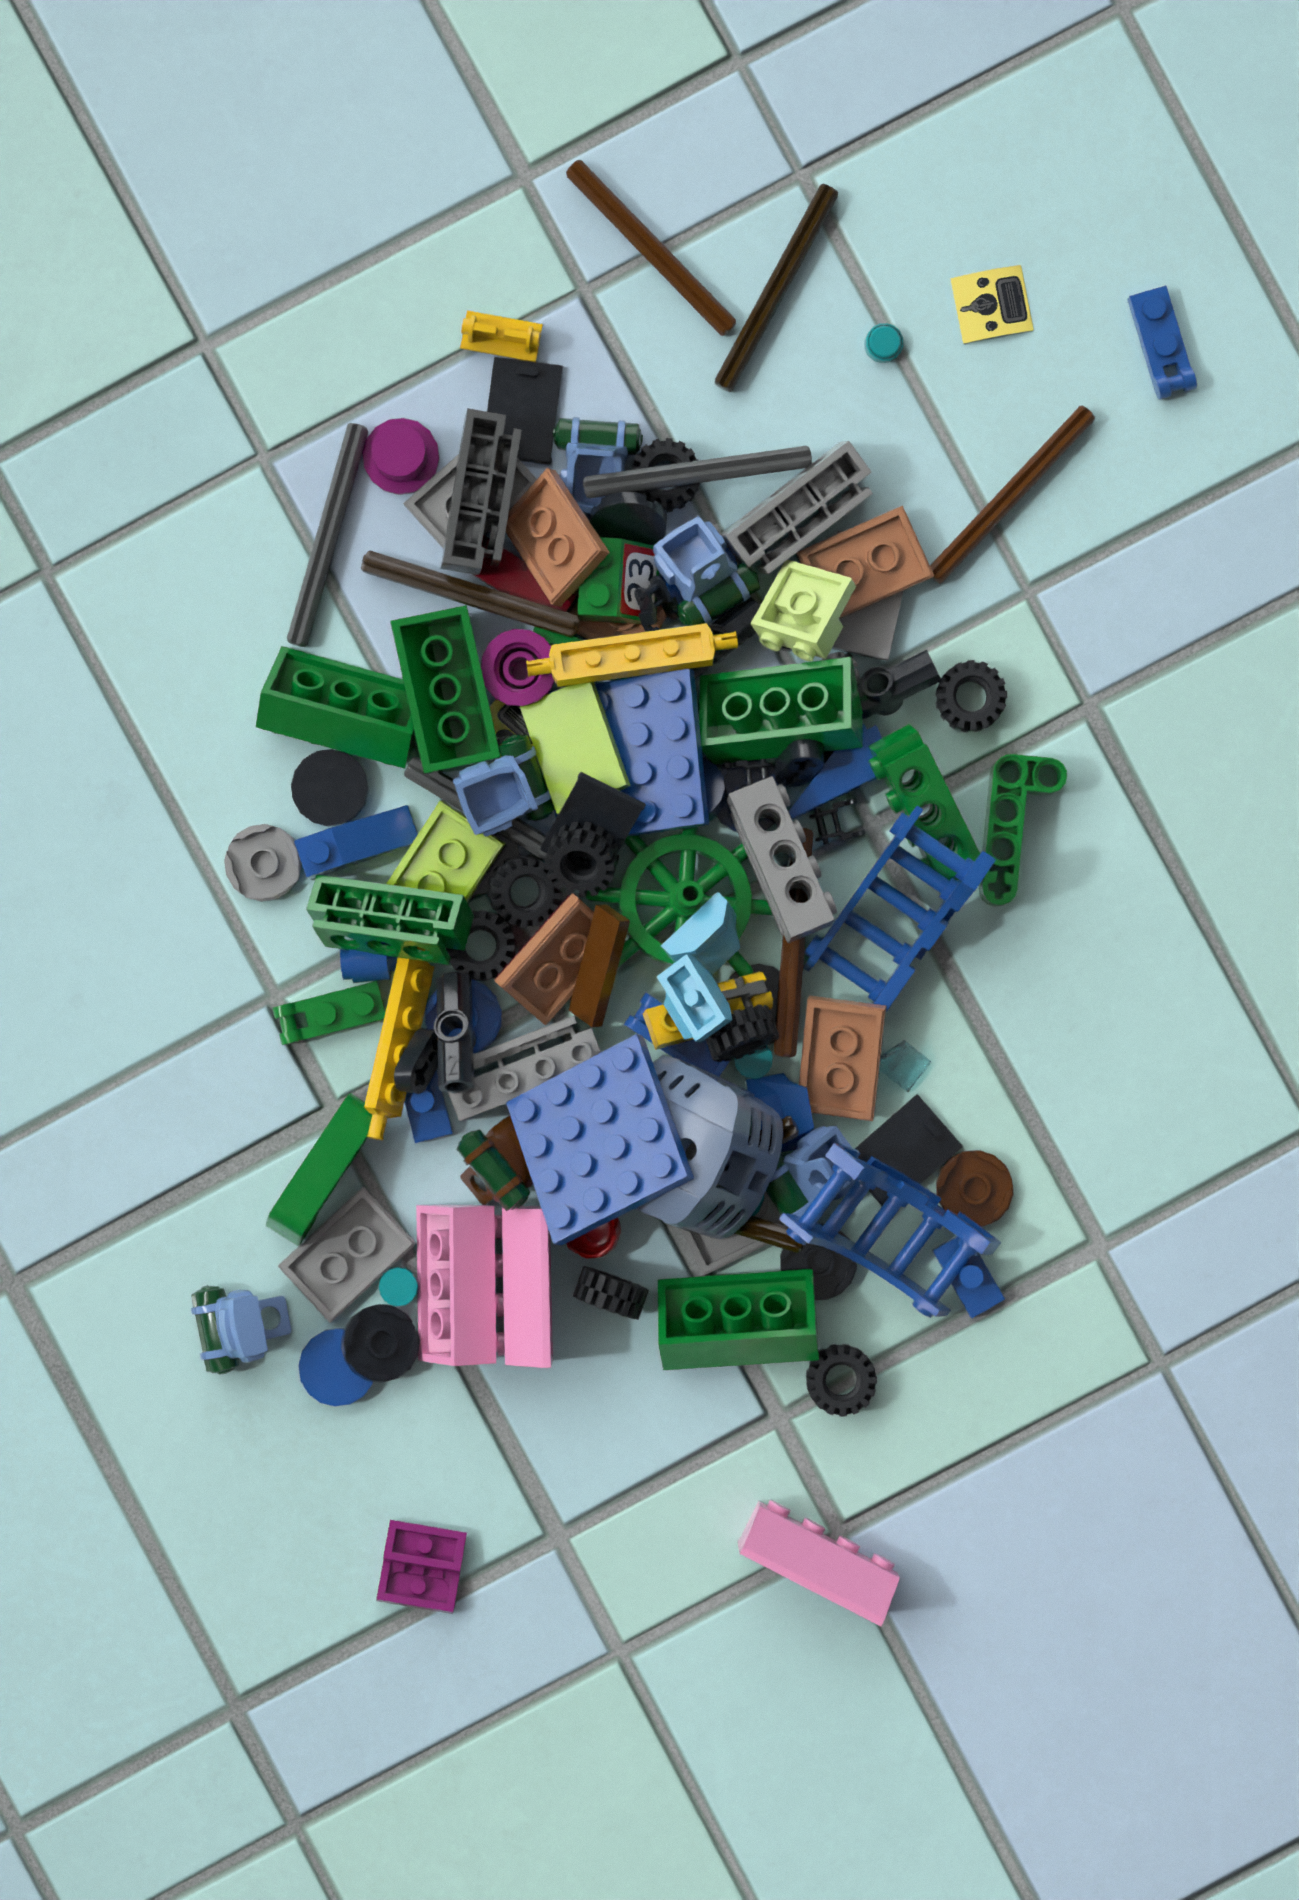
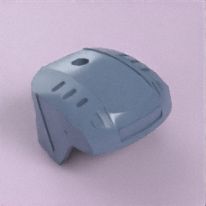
M662 1055L653 1064L684 1151L686 1152L690 1144L695 1143L696 1155L692 1160L688 1161L694 1179L635 1209L688 1232L693 1231L715 1239L728 1238L748 1221L762 1200L780 1157L783 1122L773 1108L754 1097L755 1094L745 1088L683 1060ZM751 1116H752L751 1137H750V1140H749V1143H748L749 1133H750ZM761 1120H762V1136H761L760 1145H759V1147H758L759 1139H760ZM771 1125H772V1141H771L770 1150L768 1151V1149H769V1144H770ZM718 1205V1207L707 1218H705ZM721 1215H723L715 1224H713Z

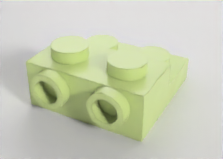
M786 560L755 614L751 625L758 634L760 643L770 650L780 651L781 647L784 646L791 648L797 657L805 661H813L815 656L826 659L843 628L839 617L856 585L850 577Z

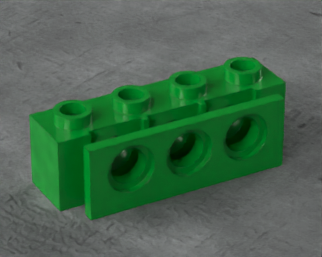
M908 724L869 745L868 748L873 758L869 759L868 763L878 781L884 778L890 790L885 793V797L895 814L904 812L909 816L916 806L922 808L930 803L928 812L919 816L914 825L937 841L947 837L944 846L965 860L969 857L975 861L980 852L927 744L923 743L919 732ZM914 770L911 779L902 783L904 774ZM907 839L908 843L912 848L916 846L914 843ZM919 848L923 856L920 859L922 862L948 880L951 878L959 880L954 877L956 872Z
M316 875L306 907L307 912L314 921L312 927L325 947L344 950L351 949L449 965L451 959L446 948L465 950L474 919V914L465 897L460 894ZM346 936L353 940L344 939V937ZM385 942L387 944H390L391 946L382 945L380 943ZM417 947H421L428 951L418 950Z

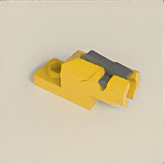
M760 971L717 983L730 1005L731 1014L735 1010L740 1009L741 1011L748 1006L767 1005L769 1009L773 1007L772 994L768 992L765 985L767 979ZM664 1004L648 1008L644 1011L643 1017L655 1050L694 1039L684 1040Z

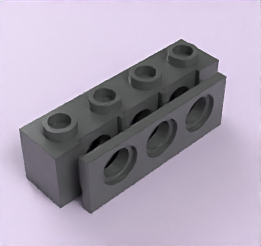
M467 408L440 569L479 575L482 569L483 557L491 558L490 566L498 567L501 561L522 431L514 428L512 435L503 434L506 415ZM504 443L502 465L500 466V472L494 470L497 445ZM498 481L494 510L491 511V509H487L491 482ZM492 519L490 540L487 549L481 547L485 520Z

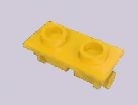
M467 310L466 318L463 319L461 334L463 335L460 349L536 363L543 324Z

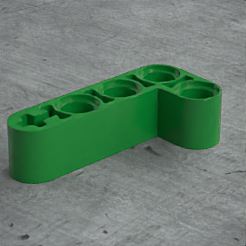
M1008 754L999 758L991 767L982 851L996 859L992 867H1010V873L1006 871L1001 873V885L1007 887V892L1001 894L999 899H996L995 892L990 891L988 886L996 882L998 871L987 872L979 884V895L987 905L993 907L1002 906L1011 902L1016 896L1026 795H1051L1065 785L1067 770L1064 764L1057 759ZM1011 763L1017 767L1019 777L1015 783H1007L1001 779L999 769L1002 764ZM1050 767L1056 772L1057 782L1053 787H1046L1040 783L1038 779L1040 768ZM1006 801L1013 805L1015 816L1011 822L1001 821L997 817L995 809L999 802ZM995 840H1004L1009 843L1011 855L1008 860L1002 861L994 857L992 845Z
M352 1093L346 1096L268 1215L265 1226L298 1247L315 1223L320 1210L368 1139L367 1135L372 1114L365 1109V1101Z

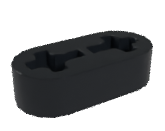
M801 739L790 743L775 761V781L778 784L791 787L808 783L824 765L823 744L812 739Z
M418 1029L398 1061L394 1073V1083L399 1091L421 1094L430 1083L438 1068V1037L434 1029Z

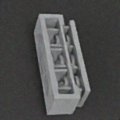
M850 441L839 442L720 535L724 538L727 547L739 564L745 563L747 567H750L757 560H760L761 564L756 568L762 574H769L873 494L869 487L860 488L857 484L868 476L871 470ZM847 486L850 488L841 495L842 498L836 503H831L828 506L825 504ZM818 509L819 513L811 518L812 521L803 528L795 529L796 525ZM786 533L789 535L780 542L781 545L773 551L770 550L765 554L764 550Z
M773 776L729 793L727 803L731 810V819L780 933L785 936L787 943L830 927L835 920L833 914L837 913L836 905L829 891L823 893L817 879L821 877L820 868L813 855L809 857L806 855L802 845L806 841V837L799 821H792L786 807L791 804L782 784L776 785ZM770 818L776 823L777 829L765 831L760 827L758 820ZM778 853H784L791 858L793 865L781 867L774 861L773 856ZM796 888L803 890L808 897V901L796 903L791 899L789 891Z
M575 1016L474 1054V1070L498 1061L499 1068L475 1077L474 1088L469 1089L466 1093L453 1094L448 1092L459 1121L503 1105L511 1099L601 1053L592 1028L575 1034L572 1025L578 1023ZM570 1032L572 1040L540 1051L538 1044ZM534 1046L536 1054L504 1065L503 1058Z

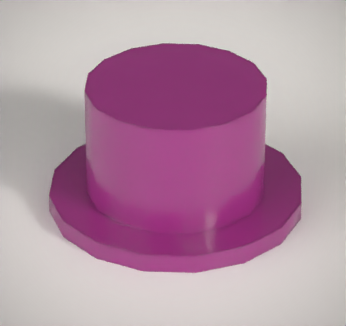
M406 418L390 419L375 427L367 437L362 453L364 468L371 481L383 491L397 495L411 494L418 491L436 474L440 460L438 444L430 430L418 421Z
M512 629L500 633L488 644L481 659V671L487 690L495 699L511 706H526L541 700L550 692L555 681L552 673L528 677L526 660L549 658L550 644L544 637L531 630Z

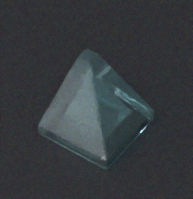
M903 1040L881 1055L880 1072L902 1089L909 1092L931 1061L907 1041Z

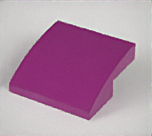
M390 1520L376 1601L453 1614L467 1533Z

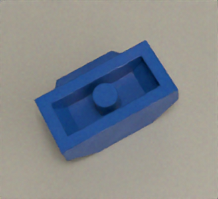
M784 1073L763 1076L757 1079H746V1088L755 1094L754 1097L773 1108L781 1119L790 1116L795 1121L799 1129L798 1136L782 1144L781 1152L796 1150L798 1148L797 1142L814 1129L807 1087L790 1081Z

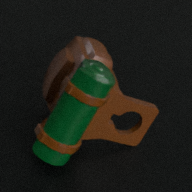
M509 1115L497 1125H494L486 1136L480 1129L473 1130L462 1136L456 1150L463 1157V1162L470 1166L460 1175V1178L482 1205H486L494 1199L500 1203L505 1211L522 1207L531 1193L528 1188L533 1186V1182L511 1116ZM474 1176H477L482 1180V1182L486 1186L487 1192L483 1191L476 1184Z

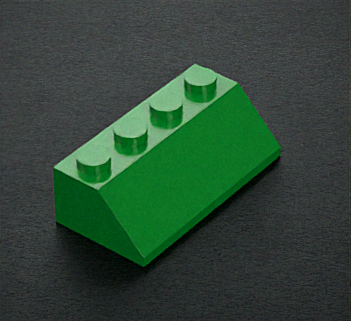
M467 605L391 620L390 625L423 773L460 771L482 761L490 764L499 759L500 752Z
M281 646L260 693L256 728L339 750L351 755L368 758L387 765L406 768L416 737L403 679Z
M844 657L701 675L699 725L702 751L712 763L723 764L741 760L750 761L776 758L790 743L801 739H812L821 742L824 746V752L863 747L862 707L852 658Z
M813 1269L658 1279V1345L663 1371L819 1360Z

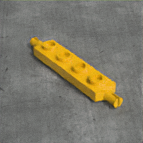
M706 623L554 644L551 646L549 658L526 660L528 677L552 673V677L559 687L712 666L715 651L737 649L738 641L736 631L713 635Z
M417 947L418 950L426 951V949ZM405 958L397 959L364 1105L365 1109L372 1114L367 1135L371 1139L383 1141L387 1119L401 1117L406 1092H401L396 1088L394 1073L397 1063L414 1033L421 1028L435 968L426 961Z

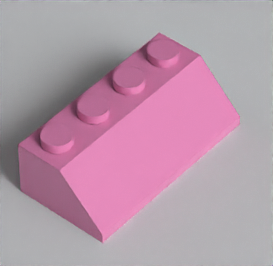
M416 1205L418 1335L420 1339L418 1361L450 1366L496 1363V1352L499 1348V1337L496 1333V1313L499 1301L495 1293V1274L498 1270V1259L495 1254V1234L498 1229V1222L494 1214V1206Z
M522 1206L509 1211H505L502 1207V1215H495L498 1222L495 1239L502 1238L503 1254H496L498 1259L496 1278L503 1277V1293H496L499 1301L497 1317H504V1332H497L499 1337L497 1354L498 1356H505V1365L551 1368L553 1362L550 1232L541 1206Z
M770 1500L768 1505L758 1501L738 1540L739 1553L857 1615L882 1626L900 1579L898 1573L892 1570L895 1564L875 1553L872 1559L859 1553L860 1546L839 1535L836 1541L824 1535L825 1528L808 1518H804L801 1523L789 1517L788 1515L791 1510L773 1500Z

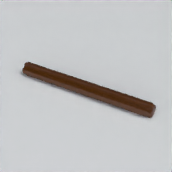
M582 160L575 161L566 171L567 178L721 336L728 334L736 325V319Z
M1083 405L1079 406L930 565L934 574L932 578L939 584L943 583L1093 423L1095 416L1088 408Z
M802 828L806 837V841L802 845L807 857L812 855L813 831ZM790 857L788 858V867L793 865ZM796 888L789 891L791 899L796 903L808 901V897L803 890ZM782 935L776 1028L779 1033V1039L775 1040L773 1051L774 1055L790 1058L795 1057L797 1054L805 937L787 943L785 936Z

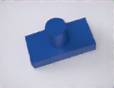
M436 1070L423 1093L414 1094L406 1092L404 1102L415 1143L453 1134L444 1094L438 1086V1071Z
M958 1236L932 1249L942 1269L960 1246L958 1244L960 1239ZM980 1254L977 1256L972 1255L951 1283L970 1318H974L1005 1300Z

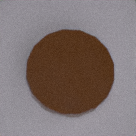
M981 1150L963 1151L952 1156L942 1166L936 1180V1195L941 1198L939 1202L941 1208L946 1211L949 1209L956 1215L961 1211L980 1226H986L999 1220L1009 1209L1014 1195L1012 1178L1007 1166L995 1155Z

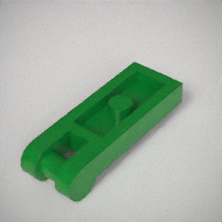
M378 981L272 1008L274 1017L279 1019L282 1033L279 1034L281 1045L383 1020L386 1012ZM305 1012L308 1027L297 1029L294 1015Z

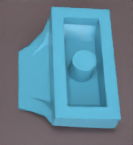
M717 891L661 947L674 963L686 954L694 955L713 975L741 948L736 930V913L729 902Z
M686 954L657 976L666 991L664 1006L684 1040L694 1038L695 1042H702L732 1021L729 1003L710 972L694 955Z

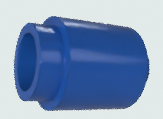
M381 942V943H380V944H382V945H388V944L385 943V942ZM340 949L343 980L352 979L353 983L390 980L391 972L395 971L397 957L351 949Z

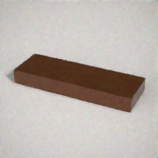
M607 904L596 905L569 1007L571 1013L590 1027L603 1026L630 924L629 919Z

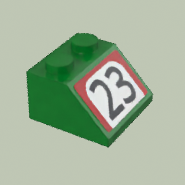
M600 537L610 553L579 586L578 617L580 621L641 624L638 616L641 610L636 601L634 591L639 587L648 588L650 586V579L653 576H659V571L654 563V546L625 539ZM652 594L650 597L654 603L657 600L655 595Z

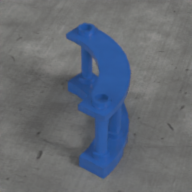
M916 806L909 816L904 812L900 814L889 832L895 835L868 872L825 936L822 938L816 934L804 951V954L809 957L803 966L806 971L809 972L818 959L869 993L868 998L873 1001L872 1004L886 1005V1012L915 972L916 968L910 965L913 959L916 957L921 960L925 953L932 948L949 924L948 921L975 892L996 860L984 851L980 853L975 861L969 857L965 860L915 826L914 823L923 811L919 806ZM904 838L908 839L956 872L954 877L959 879V881L954 878L948 880L900 847V843ZM889 858L941 893L939 897L944 901L937 911L931 908L927 911L877 876ZM867 889L919 923L917 927L922 932L912 946L907 942L901 944L853 910ZM843 923L894 957L892 961L898 964L887 982L881 978L877 981L828 947Z
M834 1143L825 1155L834 1163L832 1167L834 1170L833 1174L801 1217L788 1213L781 1215L779 1220L788 1227L786 1233L802 1245L808 1243L825 1247L874 1272L914 1300L912 1305L923 1315L929 1318L933 1315L935 1317L947 1316L951 1310L939 1300L972 1255L977 1256L979 1253L981 1255H992L1001 1242L961 1211L956 1215L949 1209L946 1211L937 1205L941 1200L938 1195L898 1170L872 1156L867 1162L858 1159L860 1155L858 1150ZM853 1179L856 1180L824 1226L818 1224L817 1221L847 1181L852 1182ZM878 1187L887 1191L889 1198L856 1243L838 1234L869 1189L874 1190ZM910 1204L923 1212V1221L893 1262L888 1264L869 1250L901 1206L906 1208ZM944 1226L960 1238L958 1241L960 1246L926 1291L903 1273L936 1228L941 1229Z

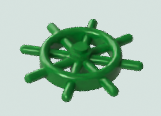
M698 827L682 829V834L667 836L649 845L639 835L627 837L624 843L636 857L627 868L620 888L608 887L604 891L600 888L598 895L592 896L588 890L586 899L589 901L619 903V913L630 920L627 932L629 939L624 943L618 968L639 950L655 961L669 966L673 965L674 962L661 947L662 943L658 942L654 937L675 919L676 932L713 896L705 894L726 876L732 886L734 897H723L729 902L736 913L738 939H740L748 924L750 914L773 916L767 900L752 899L750 883L741 865L748 858L743 844H739L730 852L718 842L698 835ZM681 852L679 882L659 858ZM696 854L707 857L716 863L696 882L694 881ZM648 869L667 892L637 889L643 872ZM636 905L665 908L643 926L639 919ZM739 951L727 961L740 977L753 973V968Z

